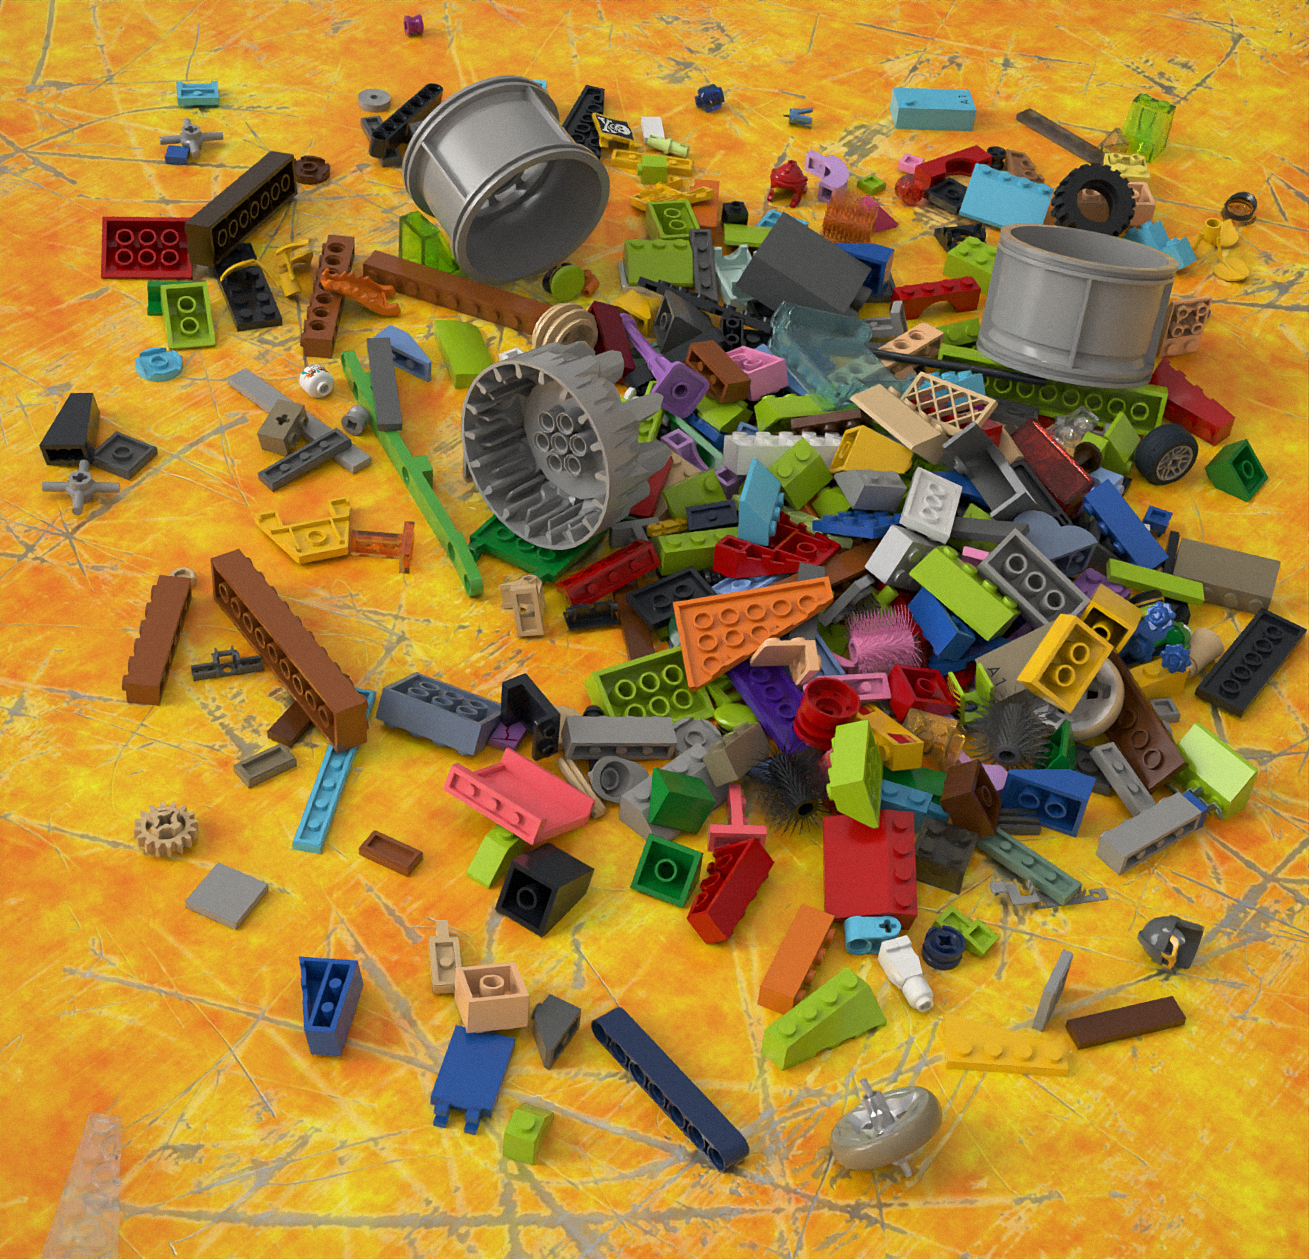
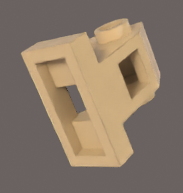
M525 575L520 580L501 584L504 609L513 608L518 637L544 635L543 615L546 603L542 581L536 575ZM520 608H526V612L521 614Z

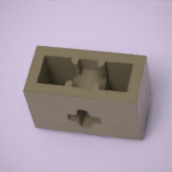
M280 399L277 400L257 433L262 450L289 455L309 423V417L306 414L304 405Z

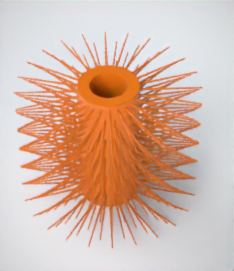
M838 190L837 192L840 196L831 194L833 199L830 200L829 197L830 206L828 207L827 203L821 235L826 239L829 237L831 239L829 240L830 242L870 243L874 229H876L877 221L875 218H877L876 213L879 210L877 207L880 208V206L870 204L857 205L855 202H875L872 199L871 202L867 200L861 201L857 196H851L848 191L849 196L846 194L843 196Z

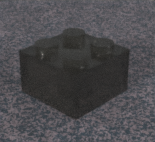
M926 816L915 842L916 881L959 895L973 861L980 834Z

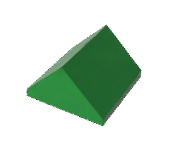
M1065 719L1052 733L1053 735L1047 738L1052 743L1042 744L1050 749V751L1040 753L1049 759H1044L1043 756L1036 758L1041 762L1040 764H1033L1037 769H1070L1075 771L1077 748L1071 723Z
M653 768L648 824L697 834L716 803L702 778Z
M649 833L630 888L684 908L699 882L703 853Z

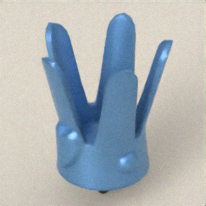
M790 108V115L783 116L789 117V124H799L811 129L810 126L805 124H811L812 118L801 114L811 113L813 108Z

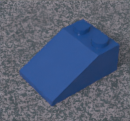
M833 243L872 268L863 284L872 290L869 296L881 299L889 284L894 249L874 243Z
M1009 769L1001 795V808L1036 809L1037 814H1018V817H1038V825L1076 837L1096 778L1070 769Z

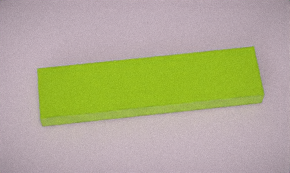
M1109 558L1106 563L1108 582L1142 591L1157 589L1162 592L1164 597L1201 606L1205 601L1203 583Z

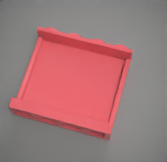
M509 747L505 749L501 763L472 772L459 763L453 764L443 788L449 794L531 845L586 825L596 801Z

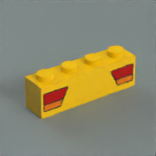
M872 703L861 704L854 722L869 719L883 764L891 771L921 768L924 742Z

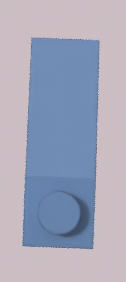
M389 325L373 337H390L395 367L426 382L431 381V360L409 333Z

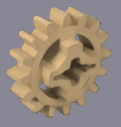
M164 802L160 803V808L150 805V812L141 811L140 819H135L134 837L137 839L139 848L145 846V853L147 854L153 850L156 851V857H159L162 852H166L168 857L172 856V851L182 854L183 846L191 848L192 840H197V820L194 819L193 811L187 813V806L185 805L179 809L176 808L175 802L170 807H166Z

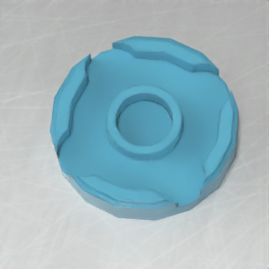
M155 347L142 351L139 354V358L136 357L135 368L136 373L141 378L148 381L162 382L174 379L181 374L183 362L182 357L176 351L172 350L170 352L166 351V348Z

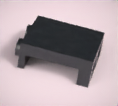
M526 673L502 682L500 721L505 727L521 722L533 737L532 758L534 761L557 753L561 714Z

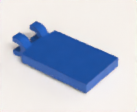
M455 1026L430 1096V1104L435 1105L434 1114H436L433 1126L446 1128L451 1109L466 1112L464 1133L477 1134L481 1117H492L513 1054L515 1038L489 1032L467 1033L465 1027Z

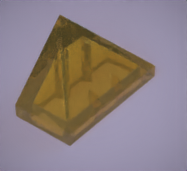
M1115 128L1096 148L1109 154L1120 153L1125 155L1130 141L1120 128Z

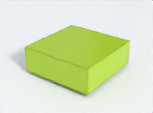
M871 174L858 180L857 187L872 196L885 190L886 183Z

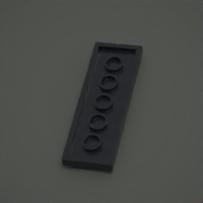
M241 243L213 268L236 329L239 332L282 326V316L264 273L259 266H249L228 274L222 282L220 281L222 274L232 265L249 259L258 260L251 243Z
M1261 608L1197 686L1194 695L1242 718L1304 639L1307 629Z

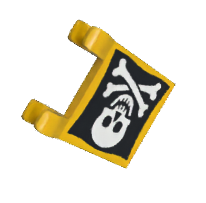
M593 112L592 118L599 134V145L601 147L608 148L609 140L629 144V151L637 152L638 148L642 147V144L637 142L630 122Z

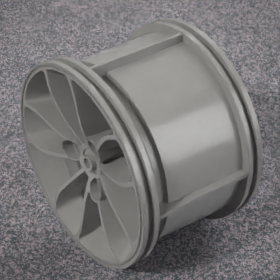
M504 75L484 79L451 95L437 106L421 123L410 140L403 159L402 178L406 191L423 212L438 220L450 238L453 256L463 271L471 279L486 285L500 286L541 274L564 261L593 232L605 211L610 193L609 176L604 165L590 149L576 143L560 124L558 109L544 88L537 82L522 76Z
M1044 224L1006 225L1000 230V238L998 240L976 347L979 352L997 363L1050 380L1082 386L1116 389L1137 388L1147 385L1152 378L1156 352L1179 263L1172 256L1155 248L1098 232Z

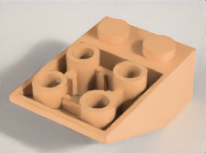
M1212 296L1172 301L1168 305L1156 352L1158 357L1198 351Z

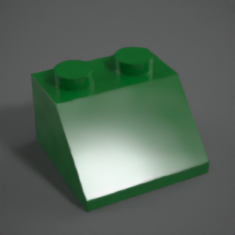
M1247 439L1224 446L1205 467L1207 476L1215 488L1245 502L1249 501L1268 479L1265 470Z

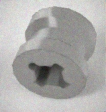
M354 405L343 416L341 420L342 427L351 435H359L370 423L371 415L363 406Z

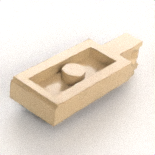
M436 920V936H429L428 942L433 994L455 993L456 968L462 967L459 937L449 935L448 920Z

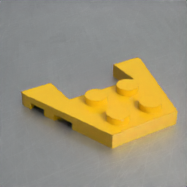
M676 176L668 177V182L665 184L661 181L658 182L656 188L651 191L647 188L629 197L631 206L646 211L647 202L688 200L692 204L715 198L714 190L705 186L686 193L676 190L684 187L683 179Z
M349 496L327 500V508L332 517L286 526L283 525L277 510L254 514L255 524L298 564L348 555Z

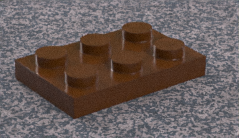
M861 408L791 419V429L799 435H802V432H815L816 435H825V432H838L839 435H844L845 430L861 425L874 428L873 418Z

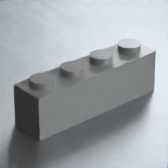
M566 716L561 730L566 759H601L605 756H616L626 760H671L677 745L671 717Z
M1179 792L1170 797H1164L1153 807L1145 808L1139 815L1132 819H1125L1118 827L1111 831L1106 830L1098 839L1099 845L1095 855L1115 873L1121 875L1195 832L1202 812Z

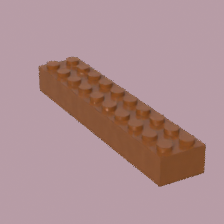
M240 549L210 558L213 599L257 654L261 655V659L293 699L299 703L337 754L366 743L367 730L369 729L366 719V710L368 709L366 697L363 694H359L352 680L346 678L341 672L338 663L333 662L329 658L323 646H319L312 632L305 629L301 619L290 611L287 602L282 601L276 589L266 582L263 573L256 570L251 559L246 557Z

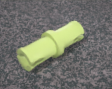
M650 134L647 147L664 151V154L671 153L684 158L687 157L690 145L675 142L672 138L664 139Z

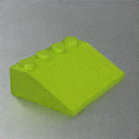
M681 645L592 672L584 682L592 705L599 706L604 712V716L671 717L673 725L687 717H694L693 720L699 721L700 718L705 720L714 718V708L705 686L694 693H689Z

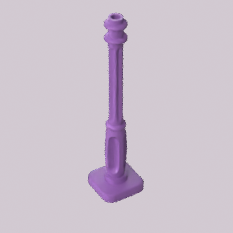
M621 313L620 316L622 317L627 339L647 361L648 369L658 381L651 393L657 392L664 396L661 404L662 408L677 417H688L709 389L708 380L680 361L671 363L663 354L657 353L638 331L636 321L629 314Z

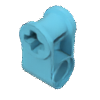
M852 916L846 919L843 924L846 950L853 955L879 954L882 942L887 941V939L897 938L901 931L900 922L891 916Z

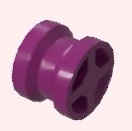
M420 14L414 17L404 16L403 23L406 35H412V33L423 34V19Z

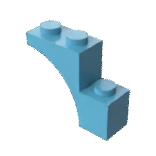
M1151 220L1141 224L1139 229L1134 226L1124 231L1125 236L1121 237L1155 248L1172 256L1179 263L1178 270L1197 260L1187 237L1180 240L1175 237L1169 240L1161 220L1154 223Z

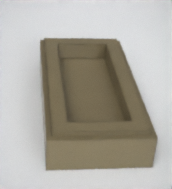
M280 743L235 764L234 772L248 788H251L297 766V760Z

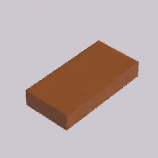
M376 830L359 847V855L406 877H409L423 860L422 851Z

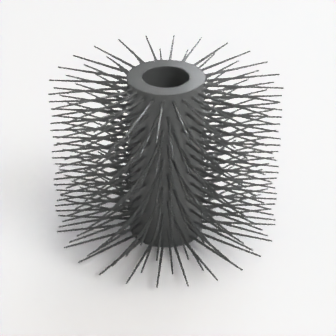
M1016 686L1015 703L1013 699V701L1010 700V704H1007L1005 699L1006 705H1003L994 696L993 698L1000 704V708L988 700L986 701L994 708L989 707L987 709L988 706L985 707V705L978 704L987 711L979 712L975 710V712L983 717L973 719L982 725L971 726L980 733L970 734V736L977 739L976 734H983L978 736V741L983 743L976 745L979 748L968 751L989 749L977 751L985 753L974 756H991L981 763L995 759L991 764L993 765L995 762H998V765L1007 766L1008 772V766H1011V769H1013L1012 766L1015 765L1018 768L1017 764H1019L1020 767L1022 766L1024 769H1027L1022 763H1028V766L1032 767L1033 765L1029 762L1030 760L1037 763L1038 760L1036 758H1041V756L1044 759H1049L1040 753L1050 751V749L1042 744L1052 743L1043 737L1053 735L1044 730V728L1055 726L1049 724L1046 726V723L1038 726L1037 724L1055 718L1033 720L1046 718L1034 717L1048 712L1031 713L1043 707L1042 705L1027 710L1031 706L1030 704L1028 707H1024L1025 704H1022L1021 700L1019 704L1018 701L1016 703ZM971 741L968 743L975 745V743L978 741Z

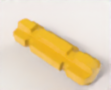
M680 517L674 520L652 523L646 527V535L654 538L685 532L688 529V521Z

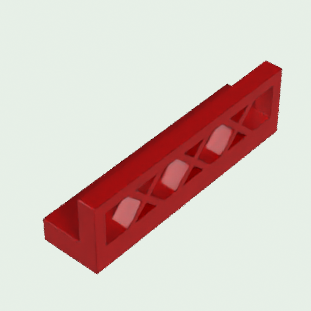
M638 539L555 584L557 592L566 596L569 605L591 604L661 565L653 543Z

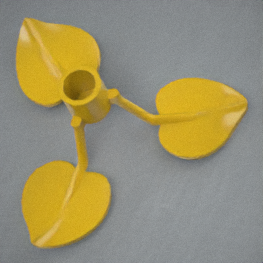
M1217 218L1205 220L1204 232L1199 233L1196 243L1192 246L1189 241L1192 250L1197 249L1203 238L1206 243L1213 244L1214 246L1217 245L1220 263L1215 264L1213 267V273L1216 277L1225 281H1238L1248 278L1249 269L1242 260L1235 257L1224 260L1221 247H1231L1239 240V235L1233 226L1232 220L1228 219L1223 222Z
M311 238L298 240L282 246L275 252L276 256L285 253L286 261L282 262L279 268L288 266V271L279 275V281L259 260L255 259L245 260L232 265L222 274L220 281L222 282L228 274L249 266H259L275 283L277 288L281 286L286 298L298 294L302 289L294 274L292 265L299 263L311 264L313 251H305L292 258L289 255L293 250L309 246L312 240Z

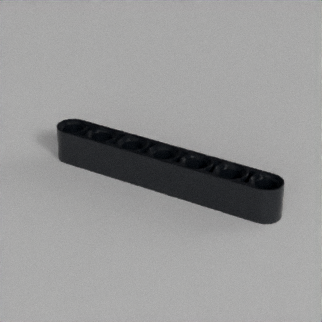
M434 83L425 85L371 133L369 155L374 158H385L409 136V123L424 121L441 104L443 87Z

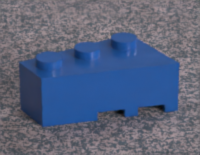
M299 956L304 1031L310 1052L316 1055L341 1056L364 985L358 960Z

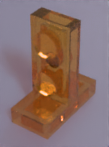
M405 521L403 534L352 530L351 556L398 559L399 573L409 574L414 547L415 522Z

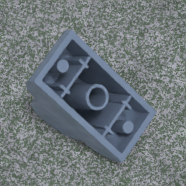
M1037 510L1022 512L1014 519L1013 522L1029 524L1030 532L1025 537L1067 578L1085 572L1098 543L1089 531L1078 526L1069 525L1061 527L1052 516Z

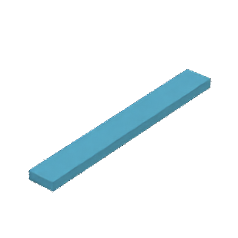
M355 688L359 694H363L367 699L366 719L368 721L376 700V691ZM330 744L328 745L292 843L294 850L321 854L359 745L338 754Z

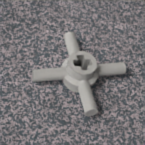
M188 118L183 120L184 126L181 129L182 133L180 135L159 137L160 145L181 143L183 147H190L192 157L195 159L200 157L199 150H201L203 142L224 139L223 132L201 133L200 127L192 124Z
M81 460L79 470L69 475L68 482H42V491L67 492L73 501L72 513L81 515L83 505L93 499L95 492L119 493L120 483L95 482L89 473V461Z

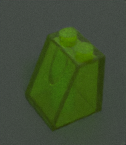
M1140 93L1131 103L1115 146V151L1126 155L1139 154L1145 157L1147 163L1151 164L1166 148L1176 106L1168 101L1158 100L1148 94Z
M419 211L410 212L399 217V258L447 273L459 271V265L442 232Z

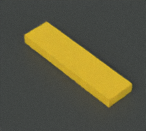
M613 149L610 166L637 170V163H641L642 155H662ZM666 156L667 174L692 176L694 160Z

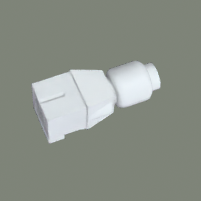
M908 936L882 942L878 961L886 973L887 979L902 990L909 1005L912 1008H916L918 1012H925L932 1008L934 1005L932 1000L934 994L927 981L923 978L919 957L914 953Z

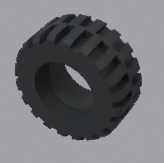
M1092 163L1090 166L1084 164L1078 169L1075 168L1059 183V186L1053 193L1054 197L1051 200V206L1054 209L1051 211L1053 218L1056 217L1057 219L1054 223L1055 226L1082 229L1118 237L1128 228L1131 223L1130 220L1135 214V211L1132 210L1136 206V200L1132 199V195L1135 193L1133 188L1128 187V179H1123L1120 176V171L1117 169L1112 171L1111 166L1106 164L1103 167H1100V163ZM1080 190H1095L1106 199L1109 206V216L1106 221H1091L1080 212L1077 204V195Z

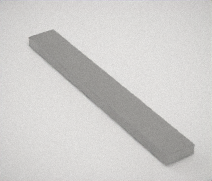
M246 368L227 377L228 384L268 413H270L278 399L293 402ZM306 411L309 423L300 436L311 443L332 429ZM354 444L332 457L333 460L351 473H355L371 464V456Z

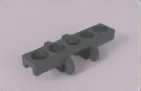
M233 646L230 647V650L218 651L217 648H214V653H211L213 657V662L191 665L194 681L263 671L261 655L240 658L239 652L234 650ZM231 655L233 662L220 664L219 657ZM227 667L232 669L229 672L223 671V669Z

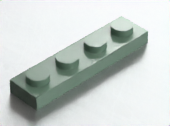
M997 827L995 835L974 841V845L1027 882L1028 879H1031L1033 886L1062 906L1067 904L1081 890L1082 883L999 827Z

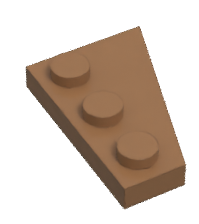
M1006 149L1005 162L1007 171L1011 175L1025 177L1032 182L1044 184L1043 176L1037 175L1034 171L1035 165L1026 153Z

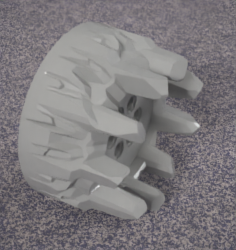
M577 341L568 345L554 342L490 365L474 379L467 391L461 416V435L468 468L481 496L492 512L505 526L527 542L552 550L569 549L586 542L620 522L629 515L632 506L649 496L650 486L647 479L662 469L672 454L669 447L660 441L638 442V424L659 412L664 396L653 392L623 403L621 402L619 393L614 385L622 377L624 370V360L620 351L610 350L595 355V351L586 341Z

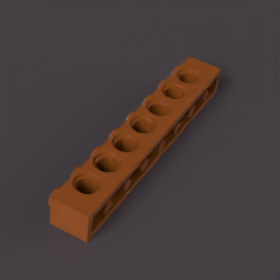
M328 235L327 243L322 245L319 268L316 270V280L313 282V293L310 294V306L307 307V320H304V333H301L300 347H304V356L332 359L346 296L324 290L320 282V275L326 268H329L330 274L338 273V275H341L344 271H346V274L351 272L355 257V237Z

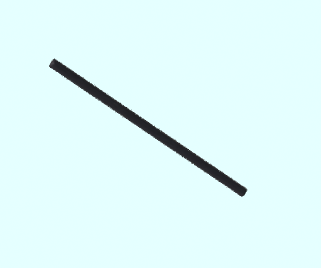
M822 340L821 349L955 372L971 370L972 374H982L985 377L1045 387L1048 381L1046 378L1030 374Z

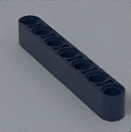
M617 1006L591 1022V1028L597 1040L719 1171H725L749 1155V1145L743 1135L622 1007Z

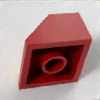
M895 664L887 677L891 693V699L888 702L900 724L924 726L958 708L939 670Z

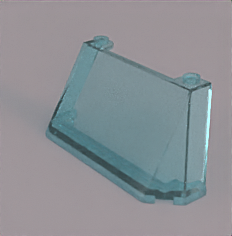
M782 300L771 318L770 327L773 328V335L771 339H768L767 348L774 356L785 359L787 371L825 412L859 408L850 400L852 395L878 384L887 389L892 386L903 395L917 377L916 374L911 373L905 379L898 380L868 349L866 344L872 337V328L863 319L791 304L785 300Z

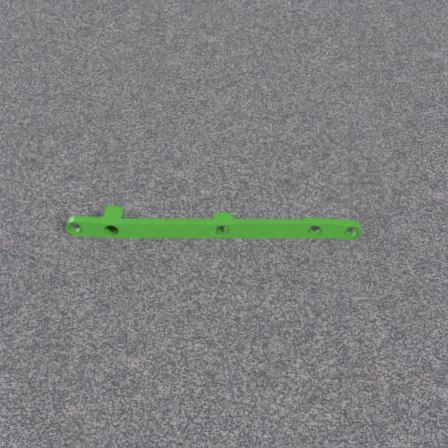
M354 350L341 352L342 369L357 404L369 411L371 415L370 427L454 565L469 597L482 595V577L462 532H457L432 490L433 469L427 456L412 457L397 431H378L370 372L364 373Z

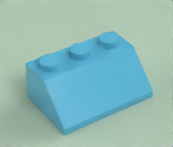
M752 458L739 500L738 538L757 545L768 546L770 537H775L777 522L780 519L785 494L780 493L781 482L758 459Z

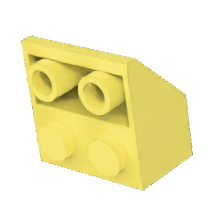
M1105 153L1104 165L1111 166L1112 171L1117 169L1121 172L1120 176L1123 179L1127 178L1129 182H1146L1149 185L1150 174L1144 156L1139 154Z

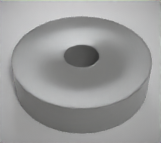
M366 89L359 93L358 105L361 109L368 112H383L390 107V95L381 89Z

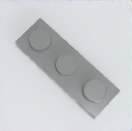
M1114 742L1096 746L1091 750L1089 754L1133 817L1139 815L1143 809L1151 808L1157 804Z

